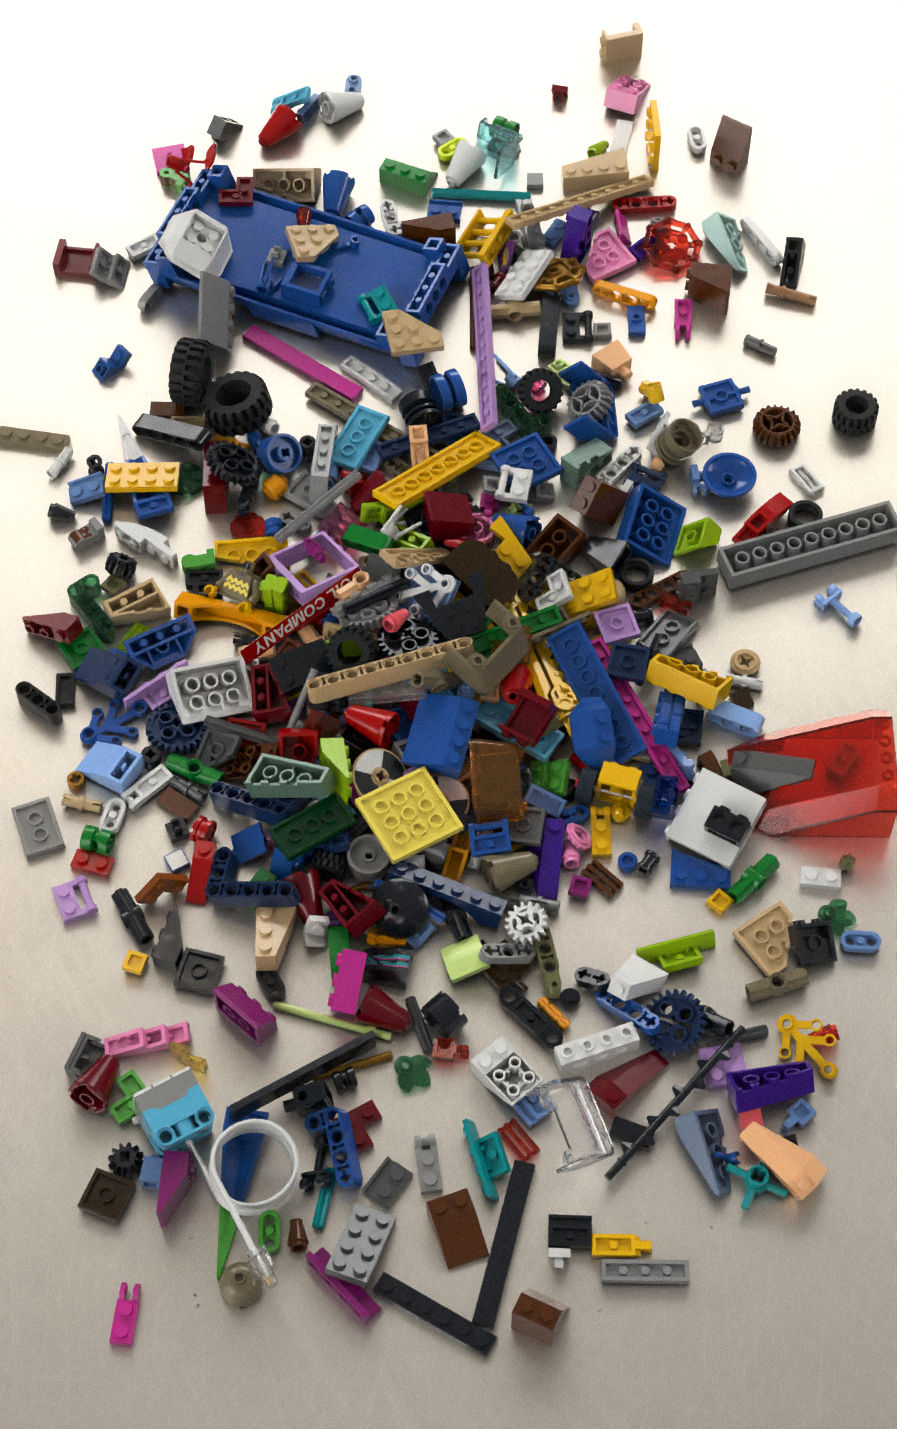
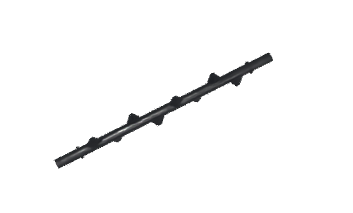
M742 1025L728 1039L724 1040V1043L709 1060L697 1061L700 1070L684 1087L676 1085L672 1087L675 1095L673 1100L658 1116H647L646 1119L649 1126L634 1143H621L624 1154L617 1158L616 1163L604 1175L609 1181L627 1165V1162L643 1145L653 1147L656 1144L653 1133L669 1116H680L678 1106L694 1088L706 1089L703 1078L719 1060L729 1061L731 1059L728 1050L733 1048L736 1041L746 1032Z

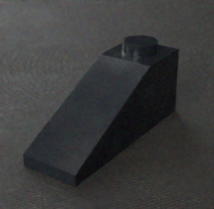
M786 237L779 286L785 285L787 286L786 288H797L806 249L804 238Z

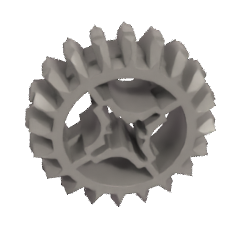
M595 379L593 381L587 380L586 383L582 382L580 387L576 386V391L572 392V396L568 398L570 402L567 403V411L573 421L586 413L597 422L600 419L604 420L603 416L605 414L609 415L608 410L612 408L610 404L613 403V395L609 387Z

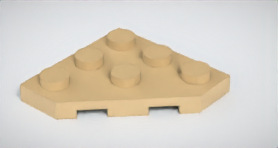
M331 224L292 225L285 227V233L296 262H314L320 253L326 252L330 245L336 243L339 239L336 226Z
M400 309L382 311V320L392 357L444 350V342L440 331Z
M781 900L732 933L733 937L767 977H770L774 972L782 973L787 967L790 944L788 926L792 925L793 914Z

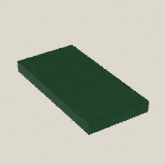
M335 792L329 795L328 798H324L268 828V834L287 861L290 862L357 825V821Z

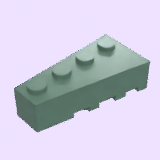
M262 753L244 784L251 798H328L336 784V780L330 767Z

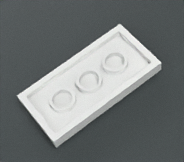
M543 249L524 250L495 292V299L525 300L554 257L553 251Z

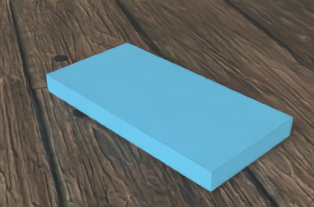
M358 404L334 442L331 463L350 471L359 470L388 424L390 416Z

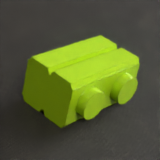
M268 574L265 580H262L259 590L263 594L261 601L264 602L265 610H275L277 613L285 614L290 604L288 579Z

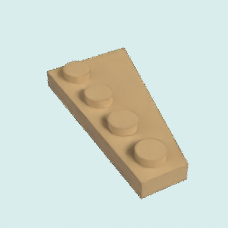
M447 548L380 549L379 556L394 569L422 566L425 563L431 565L441 564L442 559L450 551Z

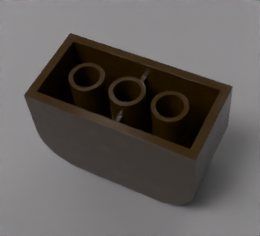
M466 540L442 559L438 573L451 575L456 580H459L461 584L458 591L464 597L473 595L467 576L483 570L485 575L486 611L495 599L507 609L511 607L519 588L518 577L511 566L499 558L495 550L490 549L481 541Z

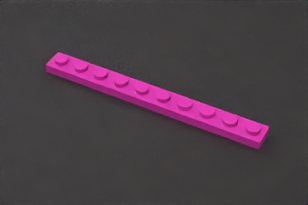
M602 637L592 640L591 643L607 671L610 650ZM611 678L648 747L646 751L648 757L672 797L686 792L688 788L690 789V784L665 744H654V735H651L653 722L629 682Z

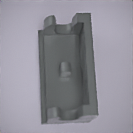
M81 1032L64 1066L67 1076L78 1079L101 1057L105 1049L104 1044L100 1043L101 1039L86 1032Z

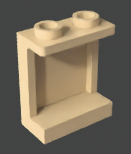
M639 22L632 24V31L607 35L606 30H602V35L599 37L601 45L599 57L603 59L605 65L642 57L644 33Z

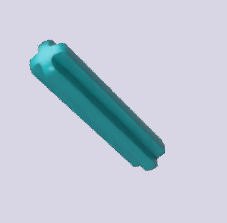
M331 1167L326 1168L333 1174L331 1187L322 1189L323 1185H321L312 1227L318 1230L324 1228L336 1179L334 1168Z

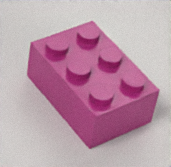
M343 948L342 953L338 952L336 966H339V971L334 973L332 979V986H335L334 994H329L327 1004L331 1007L332 1012L355 1016L367 953Z

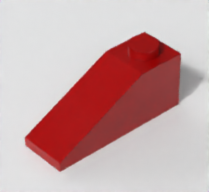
M196 841L186 903L206 906L208 897L205 894V888L215 853L218 850L216 842Z

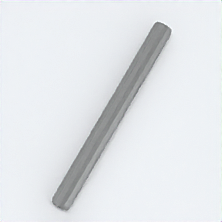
M357 469L352 471L274 535L275 540L279 544L284 542L362 478L361 473Z

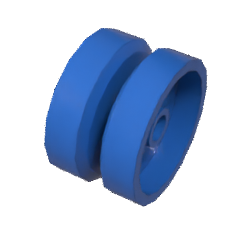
M455 368L446 370L444 375L437 373L430 376L431 393L442 413L452 410L453 405L459 408L467 404L466 389L459 372Z
M286 433L265 438L256 450L257 460L262 462V470L269 475H281L294 471L302 461L303 451L300 443L294 436Z

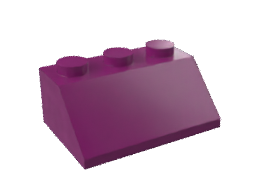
M231 982L212 990L216 1008L257 1044L261 1045L277 1030L276 1017L270 1011L266 1012L263 1010L261 1004L255 998H249L247 992L241 986L237 987Z

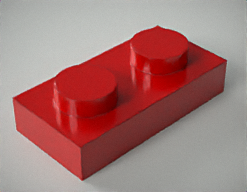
M77 848L70 866L71 869L108 879L115 864V859Z

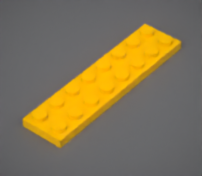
M475 430L372 491L373 497L395 510L399 505H402L403 509L423 497V491L435 490L490 457L491 452L501 448V443Z

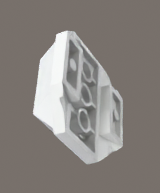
M198 209L173 215L158 242L170 262L199 279L200 271L220 277L233 252L227 227Z

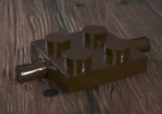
M483 939L481 940L482 945L487 944ZM504 939V940L501 941L500 943H509V942H508L506 939ZM503 951L506 956H512L510 952ZM529 963L489 964L490 968L481 971L499 992L505 987L515 985L521 993H524L529 987L521 979L531 971L532 967Z

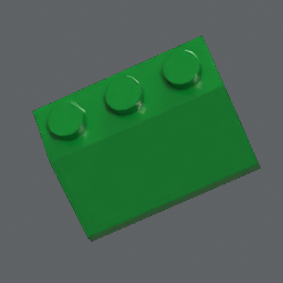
M385 158L379 168V182L381 184L422 197L427 195L438 176V172L394 158Z

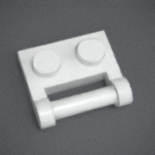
M502 465L498 490L494 496L495 499L527 504L533 470ZM508 476H513L510 493H506L505 488Z

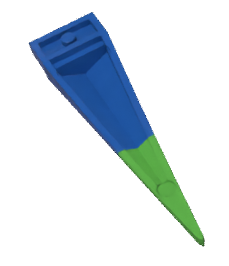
M227 1106L223 1132L240 1121L248 1119L268 1120L269 1112L254 1111L233 1122L229 1117L230 1107ZM242 1134L232 1138L222 1146L221 1182L229 1197L236 1201L245 1202L265 1134ZM221 1205L219 1212L217 1280L221 1277L237 1227L230 1211Z

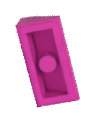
M615 209L614 224L617 237L624 245H631L627 220L618 209Z

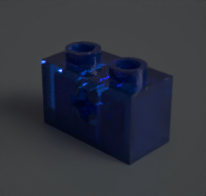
M657 774L650 810L654 818L673 821L680 788V781L677 777Z

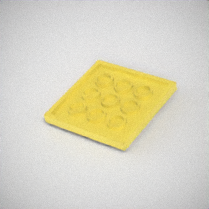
M425 766L355 799L357 808L393 865L464 830L463 824Z

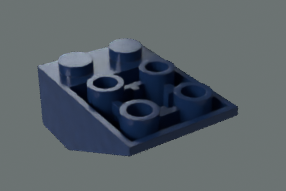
M91 647L73 678L124 704L123 698L132 691L142 673L143 664L124 655Z

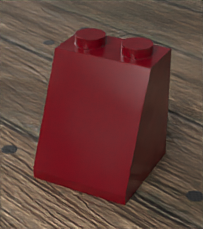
M423 491L424 516L430 538L433 542L475 535V527H478L477 518L472 515V512H474L472 501H468L466 494Z

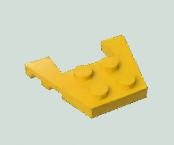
M499 516L489 528L492 533L503 540L495 551L503 562H507L511 566L519 580L533 561L502 516Z

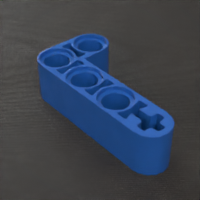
M332 1106L309 1114L305 1119L306 1129L320 1135L327 1134L338 1185L351 1190L360 1188L363 1176L348 1112ZM338 1113V1119L334 1121V1117ZM319 1120L320 1124L316 1128V1122ZM343 1134V1138L341 1142H339V1136ZM347 1154V1160L344 1163L343 1158Z

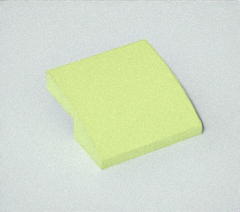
M478 934L440 950L452 983L490 968L489 964L483 963L478 957L482 947Z

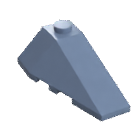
M718 1108L693 1111L674 1118L680 1140L715 1195L731 1193L729 1172L726 1171L727 1165H725L724 1159L714 1156L715 1151L727 1154L726 1147L722 1146V1136H725Z

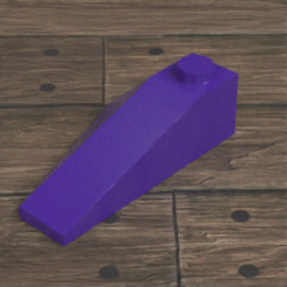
M545 818L541 847L524 846L526 851H531L538 858L539 865H537V870L531 874L535 883L536 896H543V899L557 901L566 820Z

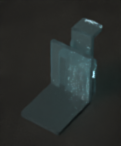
M484 117L478 124L476 145L484 151L486 156L497 160L494 172V179L497 180L519 158L521 153L519 143L524 138L523 134L498 124L492 125L487 123L488 118Z

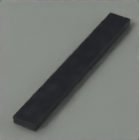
M371 1030L231 1104L229 1117L235 1122L286 1095L293 1088L302 1086L376 1047V1033Z
M514 1160L472 1323L478 1326L494 1329L535 1164Z

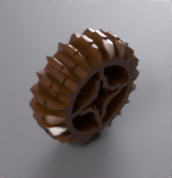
M776 404L773 407L767 405L766 409L761 408L760 412L756 413L752 429L755 437H758V441H764V446L770 444L771 448L777 446L779 449L782 445L786 448L787 444L792 445L793 441H796L801 430V421L799 420V415H795V410L790 411L789 407L783 408V405L777 407Z

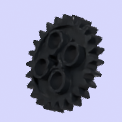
M221 440L218 443L214 442L205 454L206 465L210 466L209 470L215 471V476H221L220 480L226 479L228 484L230 481L233 482L234 486L237 483L241 487L244 484L248 487L250 484L254 485L255 482H258L263 472L262 462L257 460L258 456H253V451L248 452V447L242 448L240 443L238 446L235 445L234 441L231 444L227 440L224 443Z
M413 613L397 632L389 633L381 627L379 628L380 633H377V646H379V652H383V657H392L439 644V632H437V627H433V622L428 623L427 617L421 620V615L414 618Z

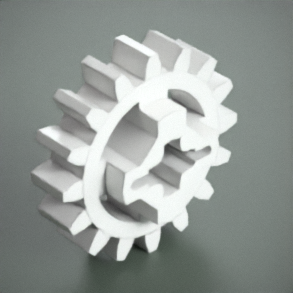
M531 901L526 906L521 902V907L519 908L514 905L515 911H508L510 918H505V922L508 924L505 926L509 937L513 938L515 943L521 941L524 946L527 941L531 945H533L534 939L541 941L539 936H546L544 929L549 928L547 923L549 918L545 915L546 911L544 908H541L538 903L533 906Z

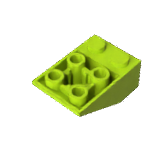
M320 738L319 765L330 767L336 780L331 793L336 792L345 806L348 807V798H352V788L349 785L353 783V774L349 772L351 770L350 758L347 759L349 757L348 745L345 746L344 738Z

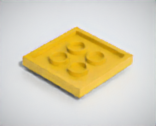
M650 100V107L646 109L647 117L649 118L645 121V126L648 130L645 131L644 138L645 141H648L646 143V153H649L648 165H651L652 172H658L662 136L657 100Z

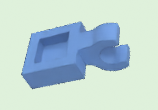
M697 464L690 465L689 480L693 496L697 497V491H702L703 496H706L707 488L704 484L700 483L703 481L702 471L698 470Z
M801 1098L787 1110L786 1114L789 1118L782 1123L780 1130L787 1135L796 1125L802 1129L816 1116L817 1112Z

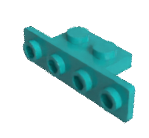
M465 1118L462 1120L464 1125L463 1133L469 1140V1152L475 1159V1170L482 1180V1192L486 1197L496 1201L499 1199L494 1179L511 1172L500 1134L494 1131L480 1138L475 1123Z

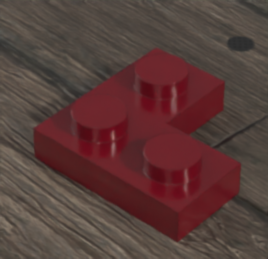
M237 177L236 189H219V207H253L254 177Z
M372 1099L348 1112L358 1155L374 1147L365 1128L382 1120V1116Z

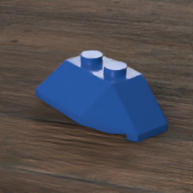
M189 613L122 643L131 659L154 671L187 656L197 629Z
M583 697L569 714L573 750L579 759L590 769L601 772L603 762H613L616 745L611 711L601 697Z

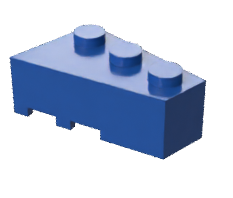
M275 846L269 872L277 876L278 881H283L289 875L302 871L312 861L314 854L318 853L321 848H313L288 862L278 846Z

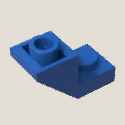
M117 344L110 358L99 357L92 372L101 381H106L126 367L132 354L122 344Z

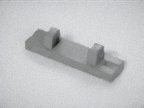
M515 199L514 205L517 213L534 208L532 199ZM540 223L522 228L528 248L545 247L546 241Z

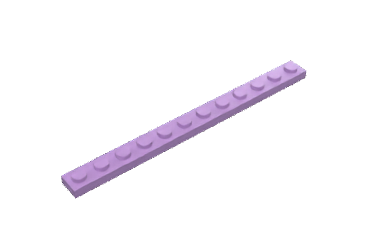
M482 262L471 271L480 430L487 433L498 425L489 270L488 264Z

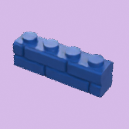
M665 688L664 692L660 691L651 735H654V744H665L668 747L675 748L686 699L678 694L670 693Z

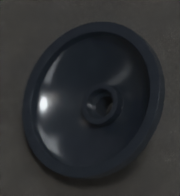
M406 878L389 879L380 884L371 897L387 911L374 923L377 929L386 936L397 939L411 937L418 933L428 920L430 911L428 897L424 890L412 880ZM394 906L399 907V913L394 912Z

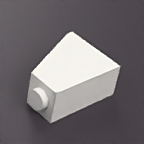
M632 954L613 975L607 992L623 1001L655 993L663 989L669 973Z

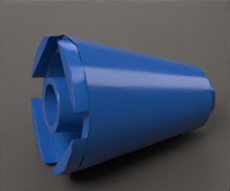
M330 170V173H324L322 178L324 212L341 216L356 183L354 177L350 178L348 176L349 173L341 170Z
M496 513L491 517L494 523L499 516H502L524 550L542 531V523H539L541 519L536 516Z

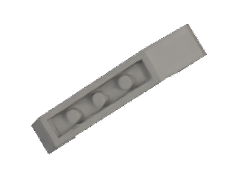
M318 424L310 474L309 504H313L329 491V476L338 425Z

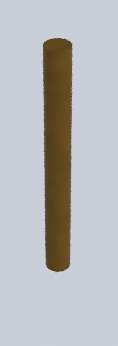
M387 1051L340 1065L317 1077L313 1082L332 1077V1072H342L350 1066L353 1067V1070L393 1059L392 1052Z

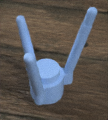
M493 354L499 365L508 373L504 378L506 383L495 380V384L504 387L506 390L510 388L516 390L519 387L518 382L521 381V378L496 354Z

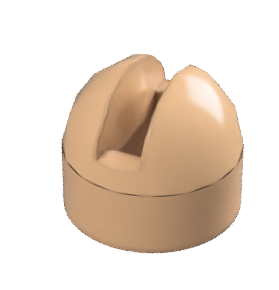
M655 456L650 469L660 472L664 469L665 462Z

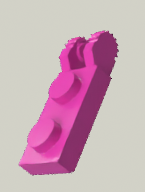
M674 299L675 340L680 338V329H686L685 338L690 340L692 299Z
M126 1282L121 1283L109 1340L110 1344L132 1346L140 1306L141 1284L135 1283L133 1299L126 1300L128 1286Z

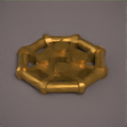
M554 256L533 286L532 291H554L558 293L559 290L567 287L577 286L580 283L581 277L586 274L587 268L585 265H581L576 257L555 258Z

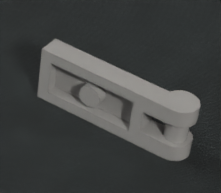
M429 1134L428 1137L414 1136L421 1195L441 1193L443 1191L436 1135ZM430 1145V1150L422 1151V1146Z

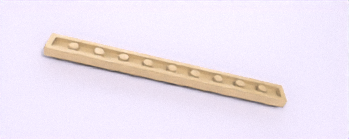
M645 174L507 216L505 217V224L513 230H520L529 225L532 226L542 221H549L552 218L564 216L568 210L571 211L574 204L590 208L596 204H603L612 199H619L625 195L644 191L647 188L654 187V180Z

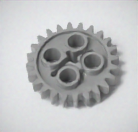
M391 596L338 619L342 628L353 625V627L361 626L360 629L362 630L365 628L374 631L377 627L381 628L382 621L386 615L400 610L396 598L393 599Z

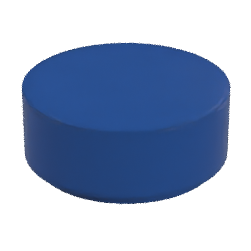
M624 852L618 857V868L621 871L630 873L636 869L635 865L638 863V859L635 854Z

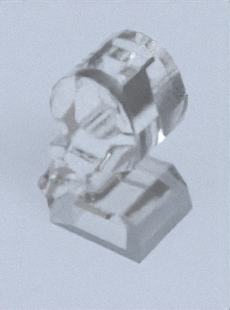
M708 422L706 430L702 432L703 443L701 446L708 445L709 442H721L724 426L719 422Z

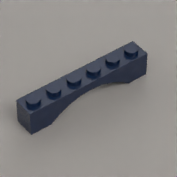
M404 861L394 865L392 863L386 881L393 878L412 880L426 894L454 903L470 914L479 924L497 930L508 902Z

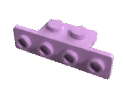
M183 659L176 662L165 672H161L151 681L145 682L139 689L128 693L123 698L125 709L127 711L132 709L133 703L137 700L145 701L151 711H157V706L163 708L164 702L170 704L172 698L165 675L170 669L189 666L188 661Z

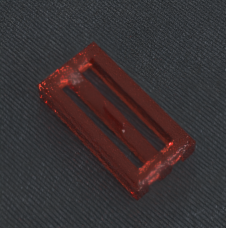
M514 1118L509 1123H505L502 1128L497 1129L500 1137L520 1161L527 1162L540 1152V1148ZM512 1126H513V1127L515 1128V1130L520 1134V1136L526 1141V1143L531 1147V1149L533 1150L532 1152H531V1150L525 1145V1143L520 1139V1137L515 1133V1131L511 1128ZM505 1131H508L509 1134L514 1138V1140L519 1144V1146L525 1151V1153L527 1154L526 1156H524L521 1153V1151L516 1147V1145L510 1140V1138L505 1134Z

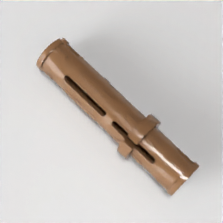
M767 283L765 293L779 296L780 299L786 298L815 307L818 296L786 288L787 286L785 285L779 286Z

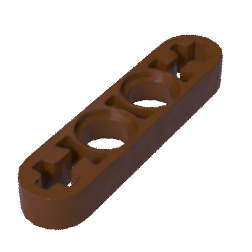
M680 570L632 594L629 597L631 609L636 611L644 610L675 595L677 590L676 582L680 578V572L687 570ZM670 584L673 586V589L666 590L663 586ZM655 592L658 596L651 598L648 596V593Z

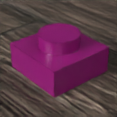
M573 874L568 895L587 900L592 879Z

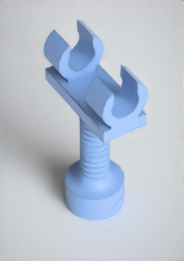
M835 584L827 587L828 590L826 592L830 596L829 598L825 599L821 594L814 597L813 603L818 608L825 611L832 605L847 618L846 623L852 628L861 622L862 616L859 613H851L838 601L842 596V590L838 589Z

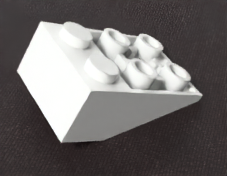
M503 1036L499 1037L470 1061V1071L477 1079L511 1106H514L544 1081Z

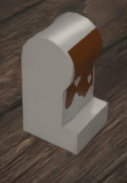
M95 517L91 518L87 525L79 530H74L68 536L69 542L77 551L85 550L106 538L104 527Z

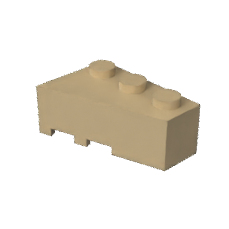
M153 578L103 602L104 613L112 626L171 617V607Z

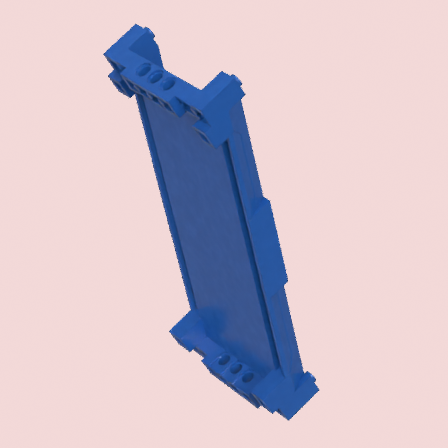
M214 164L209 170L202 169L192 186L183 189L155 233L158 239L143 262L153 283L162 288L170 289L173 283L199 291L200 279L170 262L163 248L158 244L173 215L198 209L227 227L233 252L220 278L228 280L235 287L233 303L248 307L251 315L317 338L324 332L390 355L391 351L383 321L376 325H371L368 321L369 317L363 306L358 303L357 297L384 284L398 309L428 324L450 281H465L471 270L461 244L446 243L444 238L429 237L426 244H422L254 189L253 207H219V189H236V181L228 165ZM331 224L336 226L339 233L338 241L332 243L326 252L320 253L314 262H304L332 271L334 285L332 289H329L327 299L322 302L320 307L281 296V284L275 289L274 293L270 292L268 295H263L257 291L256 285L259 280L262 264L264 261L266 262L271 248H274V245L281 246L282 250L288 252V256L283 268L272 266L268 277L273 280V285L288 271L293 260H296L292 258V251L289 249V241L285 233L286 226ZM354 235L358 236V241H360L358 249L349 247L337 251L336 246L350 242V238ZM266 265L264 276L269 265ZM300 275L295 285L317 291L322 281ZM374 301L368 302L373 312L379 314L380 312ZM419 353L396 357L400 358L403 366L418 367L425 354Z

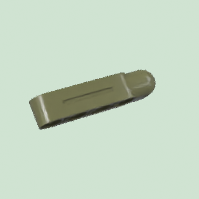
M548 928L544 929L546 936H539L541 941L534 939L533 943L536 949L535 957L540 977L543 980L546 994L550 999L560 998L562 982L551 931ZM546 950V951H548L549 953H548V954H543V953H541V951ZM551 968L554 971L547 972L545 969Z

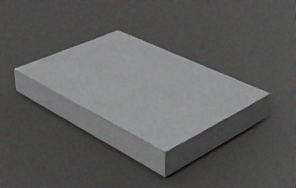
M49 796L11 808L27 860L66 848Z

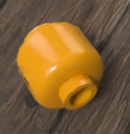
M273 474L263 482L262 491L269 500L277 501L284 496V492L288 491L287 485L289 481L284 475L280 477L278 474Z

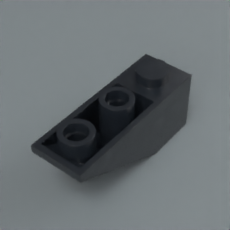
M174 905L172 911H169L167 914L165 928H162L159 932V942L157 946L154 945L152 948L151 957L154 966L177 972L184 954L179 910L178 906Z

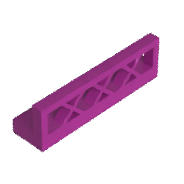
M324 1247L320 1248L315 1254L310 1251L305 1255L307 1265L365 1326L382 1311L381 1307L361 1286L325 1274V1268L331 1255Z

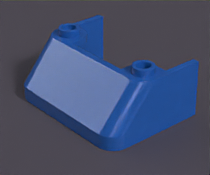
M581 360L559 372V376L570 384L569 391L571 396L572 392L576 391V386L580 387L582 382L586 383L587 380L593 381L594 379L607 385L613 395V403L610 404L612 408L608 410L609 415L605 414L603 416L604 420L600 419L597 422L586 413L566 424L564 429L581 442H589L596 437L602 441H611L617 438L619 434L615 398L610 382Z

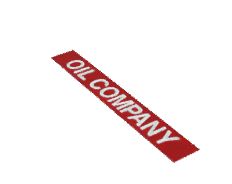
M359 566L242 649L240 653L246 666L338 599L334 591L352 581L353 575L360 571Z

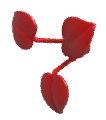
M215 142L209 147L206 152V159L193 160L194 145L181 148L182 158L170 154L166 160V167L175 170L174 173L178 174L188 183L187 187H191L192 182L180 173V170L186 173L190 163L205 164V169L209 170L215 161L217 143Z

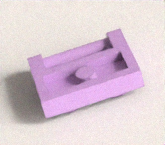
M85 875L78 876L75 880L52 888L64 924L98 912V907L93 902L89 892L88 881ZM80 888L86 904L85 908H80L74 889Z

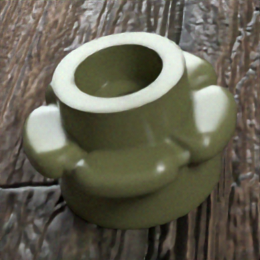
M851 853L848 855L843 854L838 863L841 866V871L849 872L852 869L856 858L851 856Z

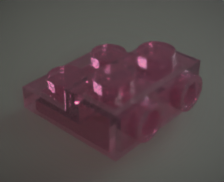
M339 502L320 522L317 529L320 532L324 531L329 537L332 536L334 541L346 551L349 547L344 545L341 539L350 524L367 528L368 524L362 523L359 516L342 502Z

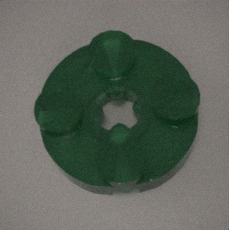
M184 461L180 464L178 492L175 493L184 496V494L195 495L203 489V469L196 464H192L190 461ZM189 477L190 481H184V478Z

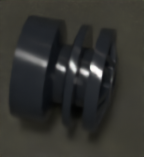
M418 389L412 391L400 400L398 405L399 412L405 420L408 431L409 426L427 424L428 428L443 423V415L437 406L433 394L429 390Z

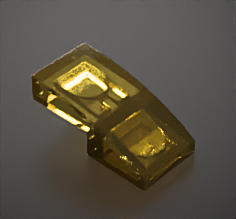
M169 1041L170 1053L176 1060L186 1067L189 1066L191 1070L206 1074L208 1069L206 1059L191 1055L190 1048L187 1045Z

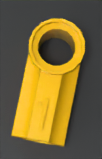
M648 380L641 382V385L638 387L639 393L648 397L650 404L660 403L665 400L661 382H650Z

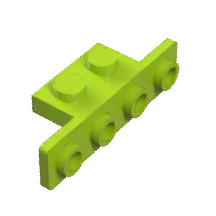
M713 929L637 948L636 955L651 964L658 962L662 970L667 973L703 964V957L699 951L716 946L715 932Z

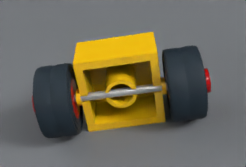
M604 761L600 775L598 770L583 767L574 785V789H576L575 801L591 804L595 792H597L596 800L610 804L623 803L629 809L634 810L635 817L650 820L653 809H657L659 798H657L658 786L648 783L641 784L642 771L635 767H626L616 762Z

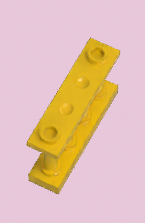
M481 209L476 211L456 243L462 245L467 259H479L481 263H487L488 268L491 266L513 231L511 227L505 224V217L514 215L512 209H506L501 218L485 217ZM485 224H496L494 229H483ZM478 236H489L486 241L476 240ZM471 247H482L479 252H468Z

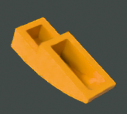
M469 830L466 831L465 835L458 833L454 835L441 876L459 883L462 881L472 853Z

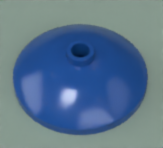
M725 452L716 454L707 460L703 467L702 479L705 486L712 493L725 498H737L753 489L757 479V472L753 463L746 457L737 453Z

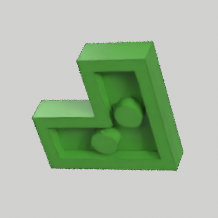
M134 1069L115 1080L125 1097L108 1107L120 1127L136 1116L132 1109L133 1094L146 1088Z

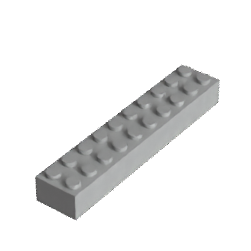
M884 501L719 547L716 561L729 588H737L896 543L897 514L890 501Z

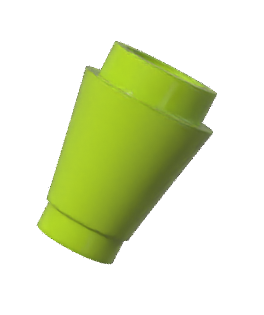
M602 140L590 145L587 150L588 158L604 154L609 148L608 141Z

